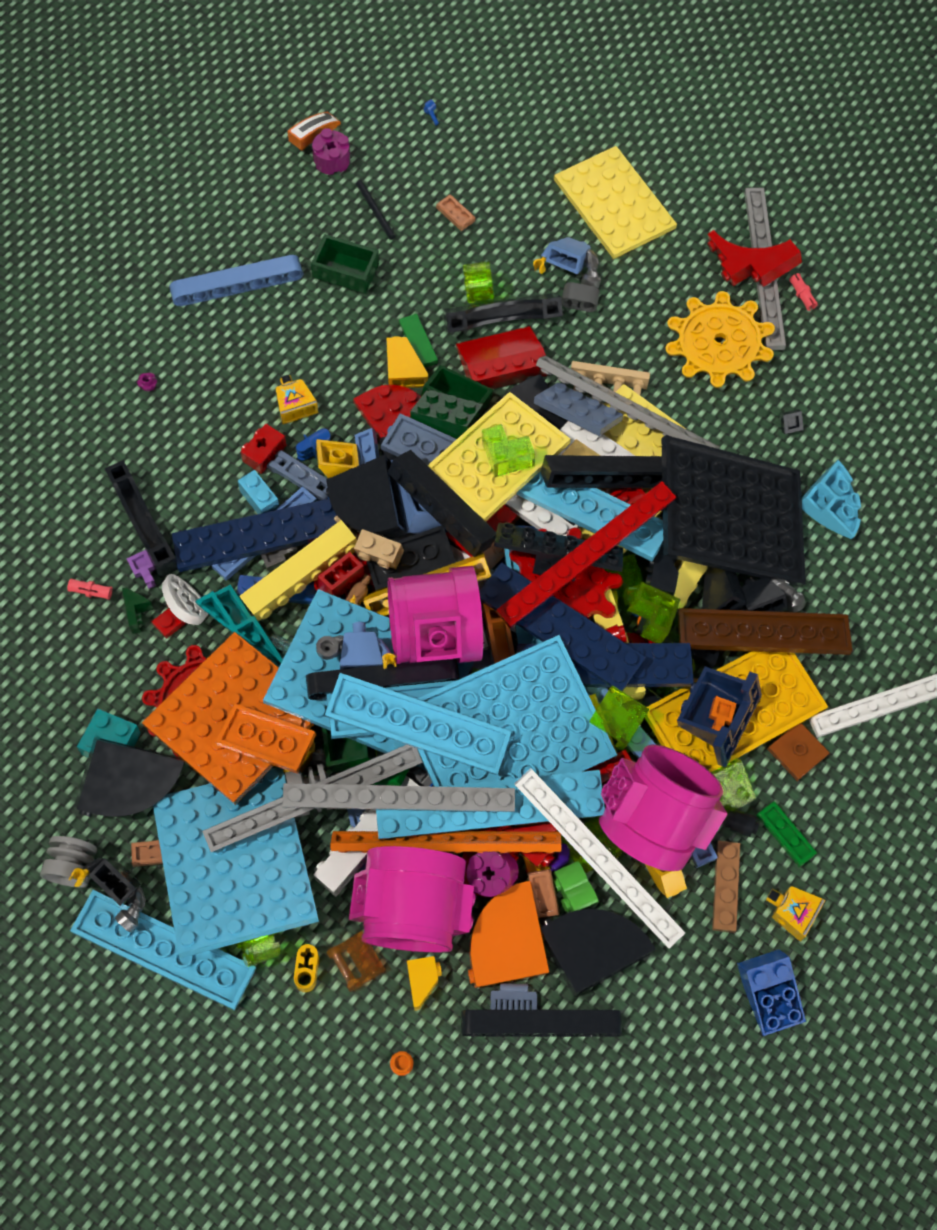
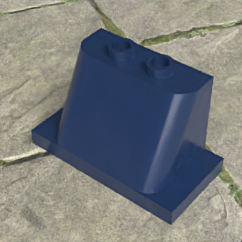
M704 667L698 681L694 682L693 686H691L688 700H684L681 706V713L677 719L678 726L712 745L718 765L727 766L762 696L758 674L749 672L746 680ZM715 696L737 703L731 724H724L720 731L711 729L714 720L708 718Z

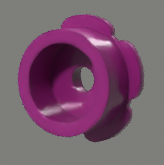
M142 373L139 376V380H137V384L142 390L151 391L156 387L157 379H155L153 373Z

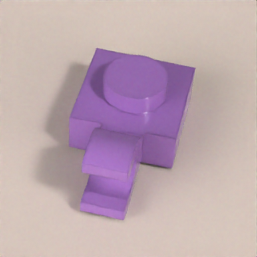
M146 550L127 558L136 579L142 576L148 589L155 587L156 584L150 574L155 568Z

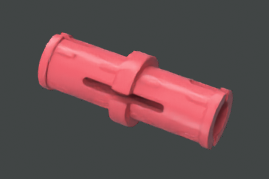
M796 273V276L795 274L792 275L789 281L796 290V296L801 298L808 311L811 308L813 310L817 307L818 302L811 294V288L805 284L799 273Z
M72 578L69 580L67 587L68 592L85 594L89 598L95 596L110 600L113 593L112 587L98 585L94 581L84 582Z

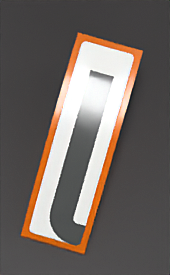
M329 112L312 115L287 131L288 140L302 151L313 142L314 138L323 129L334 130L341 122Z

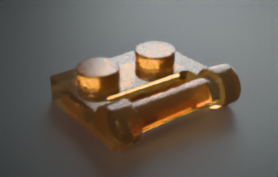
M363 931L327 951L329 958H333L348 984L346 987L349 992L357 990L386 972L372 946L362 941ZM344 951L348 952L361 974L360 978L355 979L341 953Z

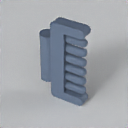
M500 983V991H491L490 1010L496 1009V1000L497 1010H501L502 1000L503 1010H507V1000L508 1010H513V1000L514 1010H519V1001L520 1010H525V1001L526 1010H530V1001L531 1010H537V993L528 992V984Z

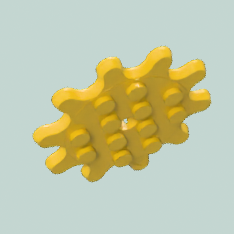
M724 291L716 294L715 302L711 305L703 304L696 297L689 298L687 300V308L690 311V315L687 318L674 316L669 318L667 322L670 330L679 334V338L676 341L666 345L667 354L669 356H683L687 359L686 364L682 367V374L686 378H692L699 372H705L710 375V383L715 388L723 386L725 377L729 374L738 375L745 382L751 381L755 376V372L751 368V362L756 360L768 362L774 355L772 349L765 347L761 343V339L773 334L775 326L770 322L759 323L754 320L753 315L758 310V304L754 301H747L740 307L733 306L730 303V295ZM722 337L725 341L721 344L715 341V339Z

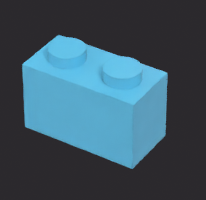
M255 470L238 480L241 494L257 514L275 511L279 507L278 498Z

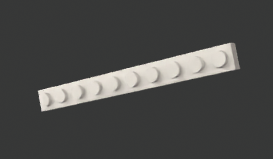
M531 768L514 783L668 948H671L685 934L680 926Z

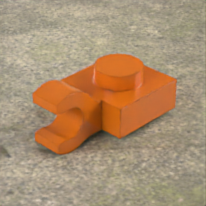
M715 696L708 717L714 720L711 729L720 731L724 724L730 725L737 703Z

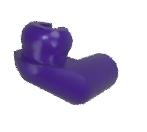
M561 842V852H556V858L549 864L552 873L561 869L570 861V849L564 842Z

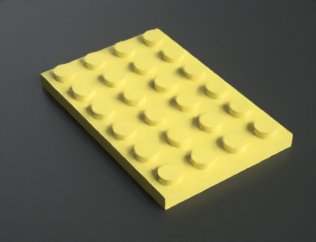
M617 146L554 175V181L613 259L676 229L677 223Z
M509 392L436 457L428 467L486 522L541 471L545 455H558L570 444L571 439Z

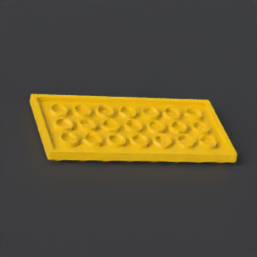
M751 651L717 669V671L746 680L749 672L758 674L762 693L728 763L828 708V705L795 653ZM683 687L641 711L661 746L674 749L692 758L711 773L723 767L718 765L712 745L678 726L677 719L681 713V706L684 700H688L691 687Z

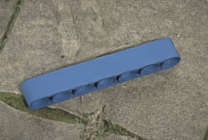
M288 255L176 280L169 285L174 305L185 306L301 279L304 273L299 257Z

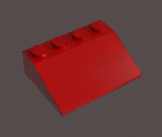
M530 326L456 344L466 377L491 389L521 383L530 376H537L539 374L542 377L547 376L546 373L541 371L540 367L536 366L538 359L546 356Z

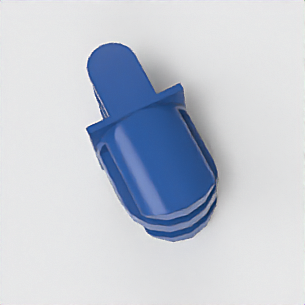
M322 428L308 437L304 434V440L296 445L298 460L305 461L312 456L317 459L316 440L331 441L329 430Z

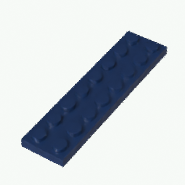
M330 498L172 533L179 573L309 544L337 523L334 520V517L337 515L333 510Z
M501 562L479 591L480 601L496 611L528 586L531 581ZM554 596L548 598L516 623V625L542 642L560 635L572 662L620 694L646 659V656Z
M626 643L646 656L645 661L626 687L693 686L690 643ZM517 644L516 652L520 653L537 644ZM573 662L584 687H610Z

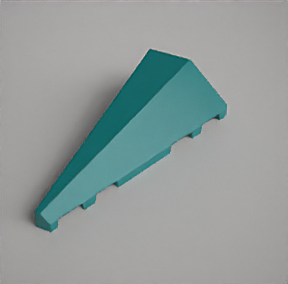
M231 585L215 593L212 591L195 601L198 606L232 633L236 632L277 667H280L283 661L282 657L255 616L250 615Z

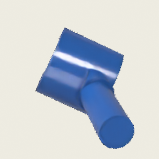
M430 99L425 103L424 112L431 116L435 125H438L439 122L433 112L436 109V104Z

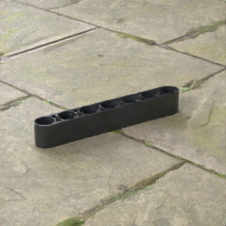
M456 659L407 662L396 664V667L393 664H388L387 669H384L383 665L321 671L310 673L305 677L307 695L310 700L327 699V694L333 693L340 673L383 688L460 679Z
M462 1010L461 1035L467 1037L622 1036V1014L619 1010Z

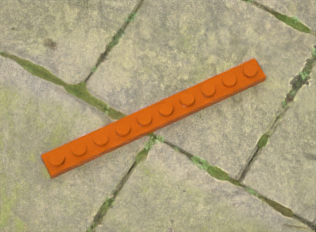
M333 831L330 845L331 851L341 853L348 851L368 853V850L371 848L384 846L415 847L436 851H452L454 853H461L463 851H474L477 853L561 852V833L455 831L378 839V831Z

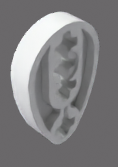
M169 574L162 583V592L168 607L180 620L192 625L201 624L208 615L205 610L195 603L201 596L180 577Z

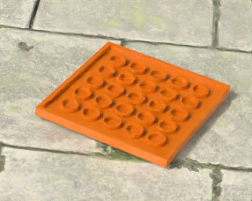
M236 632L223 642L142 722L144 727L234 805L274 766L216 744V740L234 704L307 729L314 725L263 703V699L279 667Z

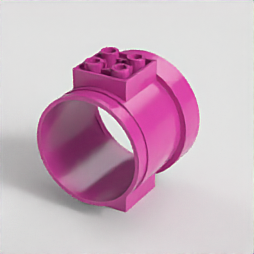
M473 566L452 567L446 573L388 578L390 630L396 664L457 659L458 663L482 660V610L478 581Z
M648 745L642 751V755L637 762L621 758L619 764L614 767L612 776L601 791V796L606 806L603 815L599 817V823L607 837L631 857L660 870L679 871L685 867L696 847L703 850L707 849L726 818L727 812L719 800L723 795V788L710 771L692 758L665 746Z
M384 846L369 849L366 869L354 875L349 920L364 923L362 941L378 947L428 953L452 951L453 936L469 933L473 925L471 912L476 896L474 886L464 884L466 861L450 853L424 848Z

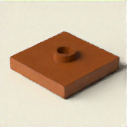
M802 723L788 730L767 749L796 781L800 780L829 755L828 750Z

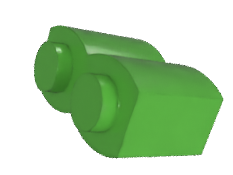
M579 861L553 873L555 891L561 893L563 897L561 903L566 912L589 909L597 905L599 901Z

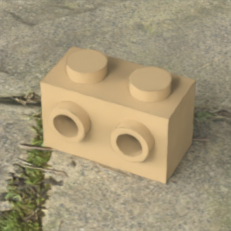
M363 529L354 547L358 558L368 562L370 560L377 562L379 566L389 569V567L397 569L404 552L401 543Z

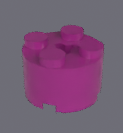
M326 128L314 138L312 142L313 160L320 172L333 175L334 172L340 171L341 173L348 168L350 164V146L346 135Z
M508 852L477 853L470 858L467 866L468 882L474 886V892L482 896L492 897L502 894L513 886L518 879V864Z

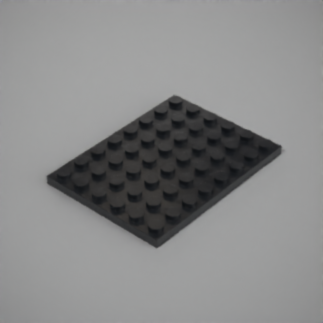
M668 435L662 437V481L676 496L675 500L663 509L664 556L759 578L783 579L789 582L790 585L799 587L806 585L800 470Z

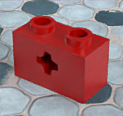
M265 424L255 432L254 437L249 443L247 442L243 445L241 449L242 461L262 474L267 469V464L276 458V453L279 450L282 451L287 446L285 435Z
M351 552L347 553L318 576V589L336 597L342 596L354 584L361 581L364 576V565Z

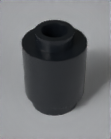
M730 810L725 827L730 828L732 832L751 837V834L756 835L760 822L756 821L757 816L736 810V812Z

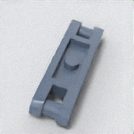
M279 450L275 455L276 458L267 464V468L271 472L281 475L300 488L304 487L319 501L328 499L326 488H328L327 478L285 452ZM321 485L325 487L323 491L318 489Z

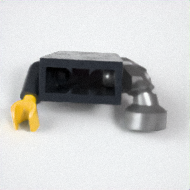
M749 577L746 579L745 585L741 587L747 604L739 610L770 612L787 610L789 612H798L804 608L805 599L803 594L797 592L786 580L770 578L757 580L755 577Z
M107 858L96 859L84 866L83 869L75 868L69 877V880L77 879L75 887H80L87 876L91 877L118 905L121 906L127 900L130 908L128 910H121L115 916V919L125 930L132 933L138 926L139 912L142 911L146 902L140 882L120 863Z

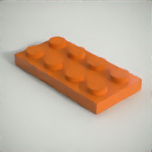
M234 704L216 740V744L298 774L316 737V733L310 729Z

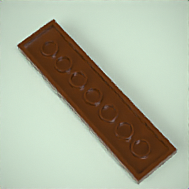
M679 608L678 610L679 643H690L691 649L851 655L853 651L848 614Z

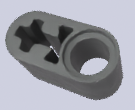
M573 282L566 283L561 299L562 305L570 309L594 312L597 309L600 290L594 286Z

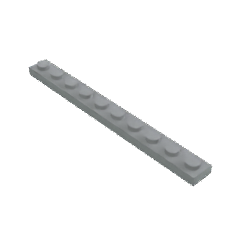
M745 188L744 195L751 248L771 247L772 242L764 188ZM777 279L764 287L757 282L761 322H770L775 326L774 333L764 337V345L772 350H784L786 342Z
M547 356L540 357L536 363V366L540 367L542 372L549 375L554 374L558 377L559 381L573 384L576 390L590 393L593 395V399L609 403L611 408L628 413L627 416L629 418L645 422L644 425L653 430L658 429L663 432L664 436L668 435L720 449L719 446Z
M406 744L314 784L371 785L423 762L417 748ZM283 797L205 829L202 832L210 851L213 852L315 808H283Z
M284 783L283 808L515 812V788Z

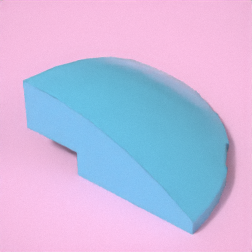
M837 460L804 494L801 500L802 510L826 528L852 539L857 533L861 521L858 518L861 502L859 494L855 493L851 486L852 477L844 465Z

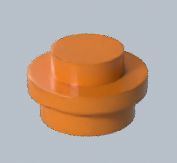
M399 1051L392 1056L390 1067L396 1075L405 1076L413 1069L414 1062L409 1053Z

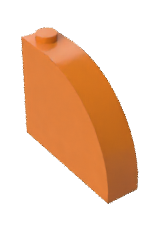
M530 881L515 884L504 893L496 895L479 915L471 935V969L468 970L470 984L474 983L475 988L549 973Z

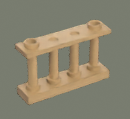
M572 361L571 364L572 370L601 385L602 383L613 384L614 392L625 384L627 387H633V391L641 395V389H647L649 372Z

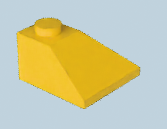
M316 440L318 468L328 479L359 466L357 444Z

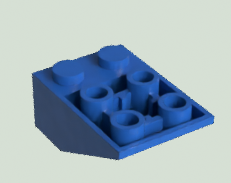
M779 949L737 963L743 987L763 1036L806 1022L788 955Z

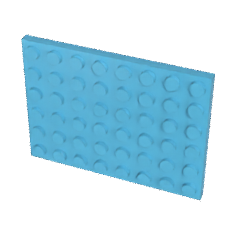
M318 589L263 699V703L330 730L329 718L325 717L328 707L327 699H308L305 677L313 672L340 670L341 654L330 660L320 658L316 652L317 641L324 636H344L346 632H353V623L364 622L366 624V632H375L376 637L382 639L390 652L393 653L390 619ZM474 661L457 662L460 679L469 675ZM377 734L347 737L383 753L406 745ZM423 763L416 765L417 767L426 770Z
M560 635L417 698L418 700L512 731L498 775L417 748L434 787L521 778L530 768L538 776L583 772L617 756Z
M271 768L265 774L263 783H257L236 805L211 784L166 794L153 805L180 958L319 922L294 817L213 852L210 851L202 832L205 829L283 797V785L286 783L282 768Z

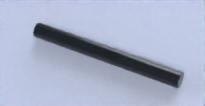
M358 180L356 186L389 240L394 239L396 235L363 181Z

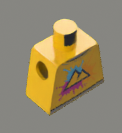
M290 375L280 378L282 385L276 387V394L282 424L318 413L317 401L303 380L293 381Z
M792 886L787 889L784 895L772 888L766 898V901L777 907L772 918L799 941L806 937L825 902L820 897Z

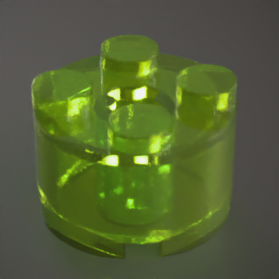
M490 261L463 264L467 302L475 303L494 300Z
M277 933L235 944L238 949L241 948L243 951L242 956L246 967L254 966L280 955L279 942L275 943L274 935Z

